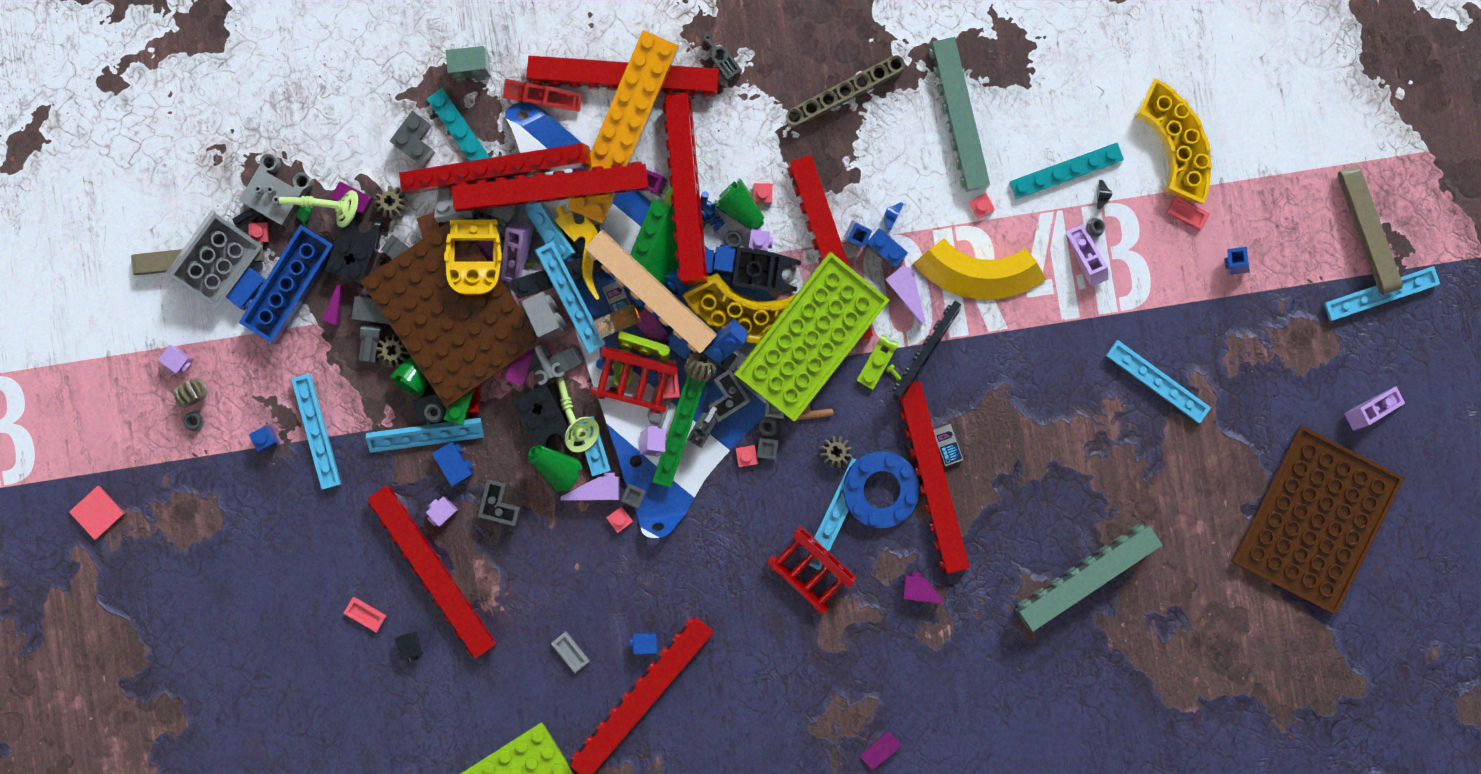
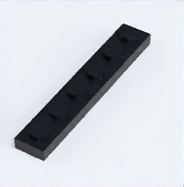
M583 258L564 263L573 281L583 279ZM597 259L593 263V275L605 272L601 267L602 263ZM545 270L511 280L517 299L554 288Z
M954 301L952 305L948 304L943 312L945 316L942 320H938L933 327L934 333L932 336L928 335L923 343L924 348L922 351L918 350L913 358L915 362L911 367L907 366L902 375L904 376L903 380L895 384L892 390L894 392V400L900 403L960 312L961 304Z

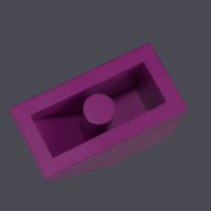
M910 572L909 575H904L903 599L942 604L941 597L926 578L921 577V573Z

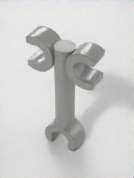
M541 344L534 348L544 371L538 370L534 373L535 375H544V379L538 382L539 385L545 384L548 379L555 376L562 377L565 374L564 372H555V368L560 366V363H554L552 367L550 366Z

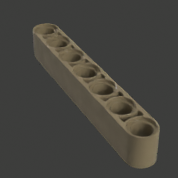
M899 55L891 56L791 108L786 114V124L791 128H798L898 76L904 69V59ZM898 62L901 67L895 70L890 64ZM880 70L883 72L884 77L876 78L874 72ZM864 79L867 85L860 87L857 85V81ZM842 88L849 89L850 94L848 96H843L840 93V90ZM831 97L833 103L827 105L823 102V98ZM813 105L817 111L810 114L806 111V107ZM792 114H796L800 120L798 122H791L789 117Z
M1354 166L1338 171L1340 186L1379 292L1384 295L1402 289L1403 285L1361 168Z
M263 247L251 263L264 262ZM182 249L131 255L133 275L165 273Z

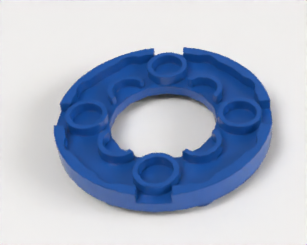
M888 451L867 453L858 458L846 473L843 483L845 504L849 512L865 525L874 528L895 526L903 522L912 513L917 504L919 481L916 472L907 460L895 453ZM878 471L892 473L899 483L897 500L886 508L871 506L864 496V484L867 478Z

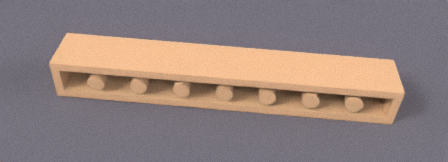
M601 230L585 247L588 250L587 255L591 259L600 261L604 271L608 274L612 272L617 277L615 280L622 287L626 285L631 290L630 294L636 300L641 299L645 303L644 307L649 312H655L659 315V321L666 327L670 325L674 329L673 333L679 339L684 338L688 342L687 346L696 353L698 351L701 353L717 336L710 327L604 230Z

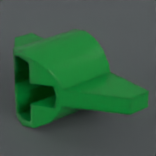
M300 205L296 216L302 221L303 226L307 228V220L310 218L312 208L301 207Z

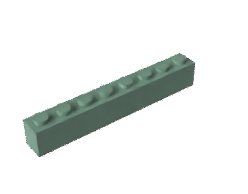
M955 36L933 41L931 48H929V55L931 59H934L935 66H933L935 78L938 77L940 83L937 85L938 92L944 99L942 109L944 115L947 114L949 120L946 122L948 133H952L953 137L951 147L957 154L955 159L957 170H961V187L965 188L966 192L987 188L990 186V181Z

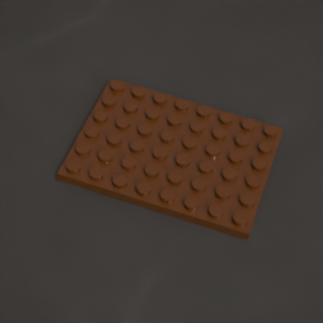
M450 221L361 280V283L446 408L543 343L537 337L533 326L500 278H498L496 287L486 294L464 295L451 288L447 281L446 263L444 261L447 235L450 234L451 229ZM455 241V262H488L474 241Z
M1299 425L1231 562L1337 615L1396 497L1404 477Z

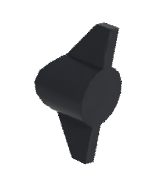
M1099 180L1097 191V209L1099 210L1110 200L1113 194L1103 180Z

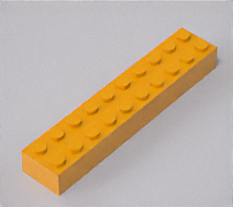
M642 30L590 152L591 165L584 166V171L592 170V167L603 166V169L611 168L613 164L629 166L679 50L677 44ZM617 194L570 199L567 209L604 224Z

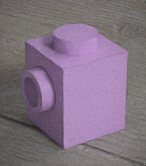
M751 229L749 249L768 251V248L772 249L773 237H770V232Z
M169 345L158 359V361L166 366L164 369L172 375L175 373L181 375L186 373L191 368L193 360L174 345Z
M648 426L641 431L640 454L655 457L665 452L666 430L659 429L658 426Z
M445 496L439 501L435 499L428 506L429 510L426 513L429 515L427 519L434 526L438 525L440 527L459 510Z

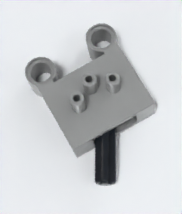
M264 154L260 159L257 171L239 201L251 208L232 219L234 225L240 228L259 216L265 215L280 225L287 227L299 205L279 204V197L301 198V196H305L307 192L313 189V179L305 173H298L293 178V188L271 175L280 170L281 162L273 154ZM270 159H274V165L268 168L267 162ZM307 178V184L304 187H300V180Z

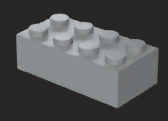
M541 292L522 301L539 339L546 343L566 334V322L558 314L557 311L560 309L550 295Z

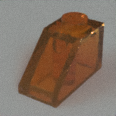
M633 304L598 318L593 323L601 339L640 323L641 319Z

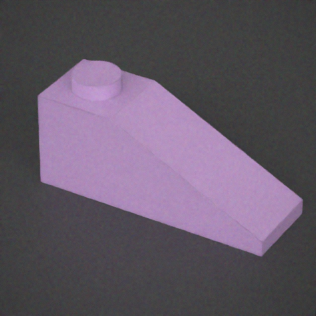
M516 220L506 227L501 280L511 283V280L522 276L532 242L534 225Z
M1082 224L1066 231L1067 238L1090 286L1092 287L1109 280L1108 266L1084 225Z
M903 265L884 282L917 322L922 325L925 322V317L914 278L915 274L909 267L905 268Z
M1397 386L1344 414L1352 430H1356L1374 423L1405 404Z
M604 473V477H598L561 496V500H620V477H615V473Z

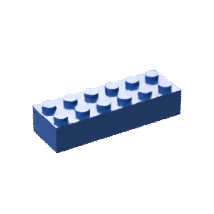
M300 225L239 323L267 341L278 344L325 269L334 245Z

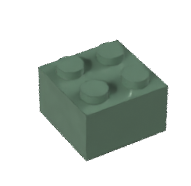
M484 46L445 50L447 71L453 81L456 80L457 83H464L468 81L467 79L475 78L476 81L486 80V77H491L489 54Z

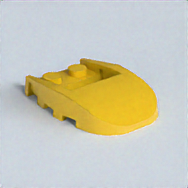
M450 220L451 229L450 234L447 235L444 261L446 263L447 281L454 291L464 295H481L492 291L496 287L502 261L497 220ZM455 241H494L493 262H455Z

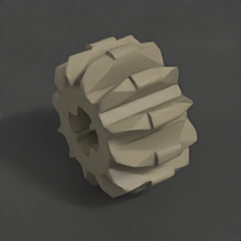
M388 186V191L381 188L382 196L376 194V197L380 200L375 201L374 204L379 206L377 211L379 213L383 212L382 216L387 217L389 215L390 218L394 219L395 213L398 216L402 215L399 211L400 209L406 211L407 208L402 204L408 203V200L402 199L406 194L400 192V188L396 187L393 190L392 186ZM390 198L395 200V203H392L393 206L387 204Z
M393 335L392 340L389 336H385L386 343L382 340L379 341L383 347H377L376 350L382 352L377 357L379 359L384 358L382 360L384 365L389 362V367H393L394 363L400 366V359L402 361L407 360L403 356L404 354L409 355V352L404 350L406 348L397 335ZM391 347L395 348V351L397 352L395 355L391 354Z
M703 352L689 354L684 365V371L687 372L686 375L692 377V380L696 379L699 382L701 380L704 382L712 380L717 370V364Z
M195 378L175 388L173 395L180 407L186 408L206 398L208 390L201 379Z
M831 436L832 443L825 439L824 442L828 447H820V449L826 450V453H821L820 457L827 455L828 458L823 461L825 464L831 460L830 467L833 468L835 461H837V467L841 468V460L845 465L848 464L844 457L852 458L851 454L846 453V451H851L852 447L845 448L849 441L846 440L842 444V436H839L838 442H836L835 436ZM834 446H836L837 449H841V454L839 453V457H836L834 454H831V450H834Z

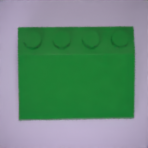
M653 199L630 255L665 286L664 276L680 267L675 254L676 250H678V243L674 239L676 224L673 223L672 213H675V209Z

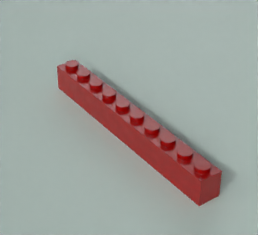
M528 55L526 78L528 82L537 85L550 83V86L561 87V84H566L571 88L588 86L589 89L598 90L599 87H607V90L617 91L629 62ZM672 65L661 91H664V94L674 95L675 92L688 93L689 96L702 94V97L712 98L713 95H718L719 69Z
M688 93L665 96L663 112L667 118V121H664L666 133L668 132L666 148L670 152L667 163L669 169H671L672 176H669L670 187H673L671 203L675 209V213H672L673 223L676 224L674 239L678 243V250H676L675 254L680 269H677V276L685 286L707 283L708 276L692 100Z
M579 143L399 172L401 192L414 194L451 188V186H456L458 182L476 184L475 181L487 180V182H490L500 177L509 179L518 175L527 176L536 173L590 166V149L588 145Z
M812 155L790 161V167L787 168L790 179L794 178L796 184L793 186L796 197L800 196L802 201L799 206L802 215L806 214L808 221L805 224L808 232L813 234L814 239L811 241L814 250L819 251V264L829 252H832L849 266ZM870 326L858 341L873 336Z
M632 162L630 166L613 164L611 168L603 169V166L592 167V170L588 171L578 168L573 169L571 173L554 171L553 175L536 173L533 174L534 177L526 178V175H518L510 180H507L506 177L495 178L493 182L477 180L475 181L476 184L458 182L456 186H451L453 208L456 212L649 190L647 167L642 162Z
M921 381L912 383L901 400L902 410H900L902 422L906 421L905 435L907 440H911L910 454L912 459H916L917 466H914L917 477L921 478L920 492L922 496L925 495L927 503H924L926 514H930L932 520L929 522L931 533H935L937 539L934 541L936 552L940 551L941 559H939L941 571L945 570V573L949 574L970 567Z
M386 485L368 497L369 508L373 513L377 512L382 527L390 531L391 535L389 537L392 542L400 546L402 549L400 553L406 561L409 560L413 565L411 567L413 573L417 577H421L423 580L422 586L426 592H431L434 597L432 600L438 609L442 608L445 613L443 617L449 625L452 623L456 629L454 633L460 641L463 639L467 645L465 647L467 653L471 657L477 658L496 645V641L391 486Z
M696 616L694 619L690 617L683 625L686 629L681 634L679 632L676 633L671 639L673 644L669 648L665 646L658 656L661 658L657 663L652 662L646 669L648 673L645 677L642 678L640 676L633 684L635 686L634 690L631 693L627 691L620 699L623 701L619 707L614 706L608 713L610 718L606 722L602 720L595 728L598 732L593 737L589 735L583 742L585 747L582 751L577 750L570 758L572 762L569 766L577 773L593 774L713 634L714 631Z

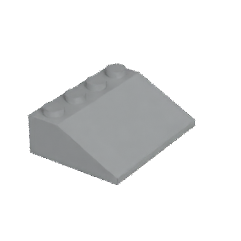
M211 210L166 273L169 277L218 308L263 246Z

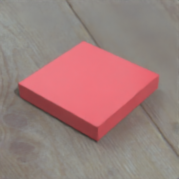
M100 486L94 488L70 511V514L94 540L99 539L125 515L123 510Z

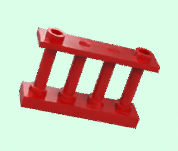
M602 346L600 356L604 357L603 360L605 362L598 388L592 386L590 393L599 399L608 397L650 408L649 411L660 414L661 411L666 412V405H662L661 402L668 377L676 375L677 365ZM615 360L622 361L623 369L617 392L605 390L612 362H615ZM634 365L641 366L642 373L635 397L624 395L631 367ZM652 370L660 371L659 374L661 375L654 402L643 400L649 373Z
M800 525L792 534L794 541L778 558L772 554L767 563L773 572H778L811 603L815 611L824 614L829 607L826 602L842 585H846L849 588L857 577ZM799 546H804L808 550V554L790 571L783 563ZM813 559H818L823 567L805 585L797 576ZM828 572H832L837 580L819 598L811 589Z

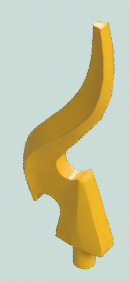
M563 206L556 208L559 215L555 219L557 225L574 242L583 237L586 240V247L598 234L594 224L585 216L582 224H576L572 212L566 213ZM584 247L582 260L583 279L591 294L598 300L600 298L594 286L592 273L594 260L587 255L588 250Z

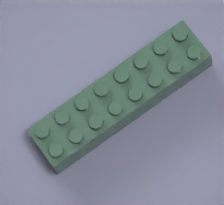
M1134 525L1129 529L1130 533L1124 536L1119 535L1113 540L1114 543L1112 545L1101 547L1097 550V555L1086 557L1081 561L1082 565L1077 568L1075 566L1071 567L1065 572L1066 575L1064 577L1053 579L1049 582V587L1046 589L1040 588L1033 593L1034 597L1027 600L1025 598L1017 604L1018 607L1014 610L1026 628L1035 631L1161 547L1162 543L1149 525Z

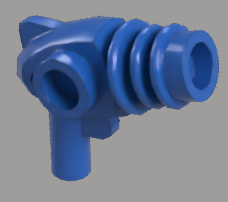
M704 191L701 193L700 198L702 220L706 221L709 219L707 224L712 222L710 226L714 224L713 229L715 228L718 231L725 222L723 218L719 219L721 216L717 217L719 212L714 214L715 206L712 202L708 201L709 193Z

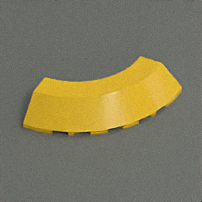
M1154 78L1140 103L1135 117L1150 126L1165 147L1169 173L1164 192L1187 201L1204 204L1211 183L1212 163L1210 143L1202 127L1203 124L1198 115L1188 105L1186 99H1183L1175 92L1176 90L1166 83Z
M945 238L912 264L926 279L941 289L972 299L996 300L1013 297L1036 287L1046 280L1037 261L1026 248L1005 258L986 260L974 258L958 251Z
M715 272L708 276L707 283L694 285L682 296L692 310L702 317L708 325L721 330L735 319L748 331L745 339L746 342L758 343L795 294L784 299L772 301L752 299L733 290L725 283L718 272Z

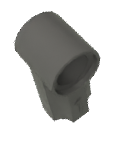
M362 324L360 330V361L376 363L378 352L376 349L383 334L382 326Z

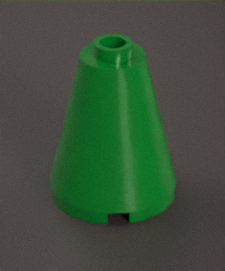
M740 178L737 179V183L734 181L719 195L721 198L718 201L715 199L713 202L717 209L749 230H758L764 224V215Z
M411 356L392 372L389 377L390 379L395 378L394 383L409 394H412V392L417 393V398L423 397L429 383Z
M541 445L530 449L528 453L529 462L553 490L561 493L560 491L566 492L574 486L579 479V475H577L578 470H582L581 462L578 459Z

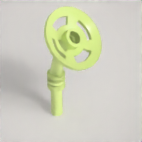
M350 190L339 201L316 199L313 196H301V198L279 197V204L301 205V207L313 208L314 206L333 208L337 211V225L344 228L349 225L356 213L358 195L355 191Z
M558 377L556 381L561 396L562 411H565L570 424L565 433V444L573 452H583L596 442L599 435V425L591 417H581L576 420L572 411L571 397H568L564 378ZM581 421H588L585 424H578ZM590 427H593L592 435H591V437L589 438V435H590V433H591V428H590ZM575 441H576V442L584 441V444L579 445V446H574V442H575Z

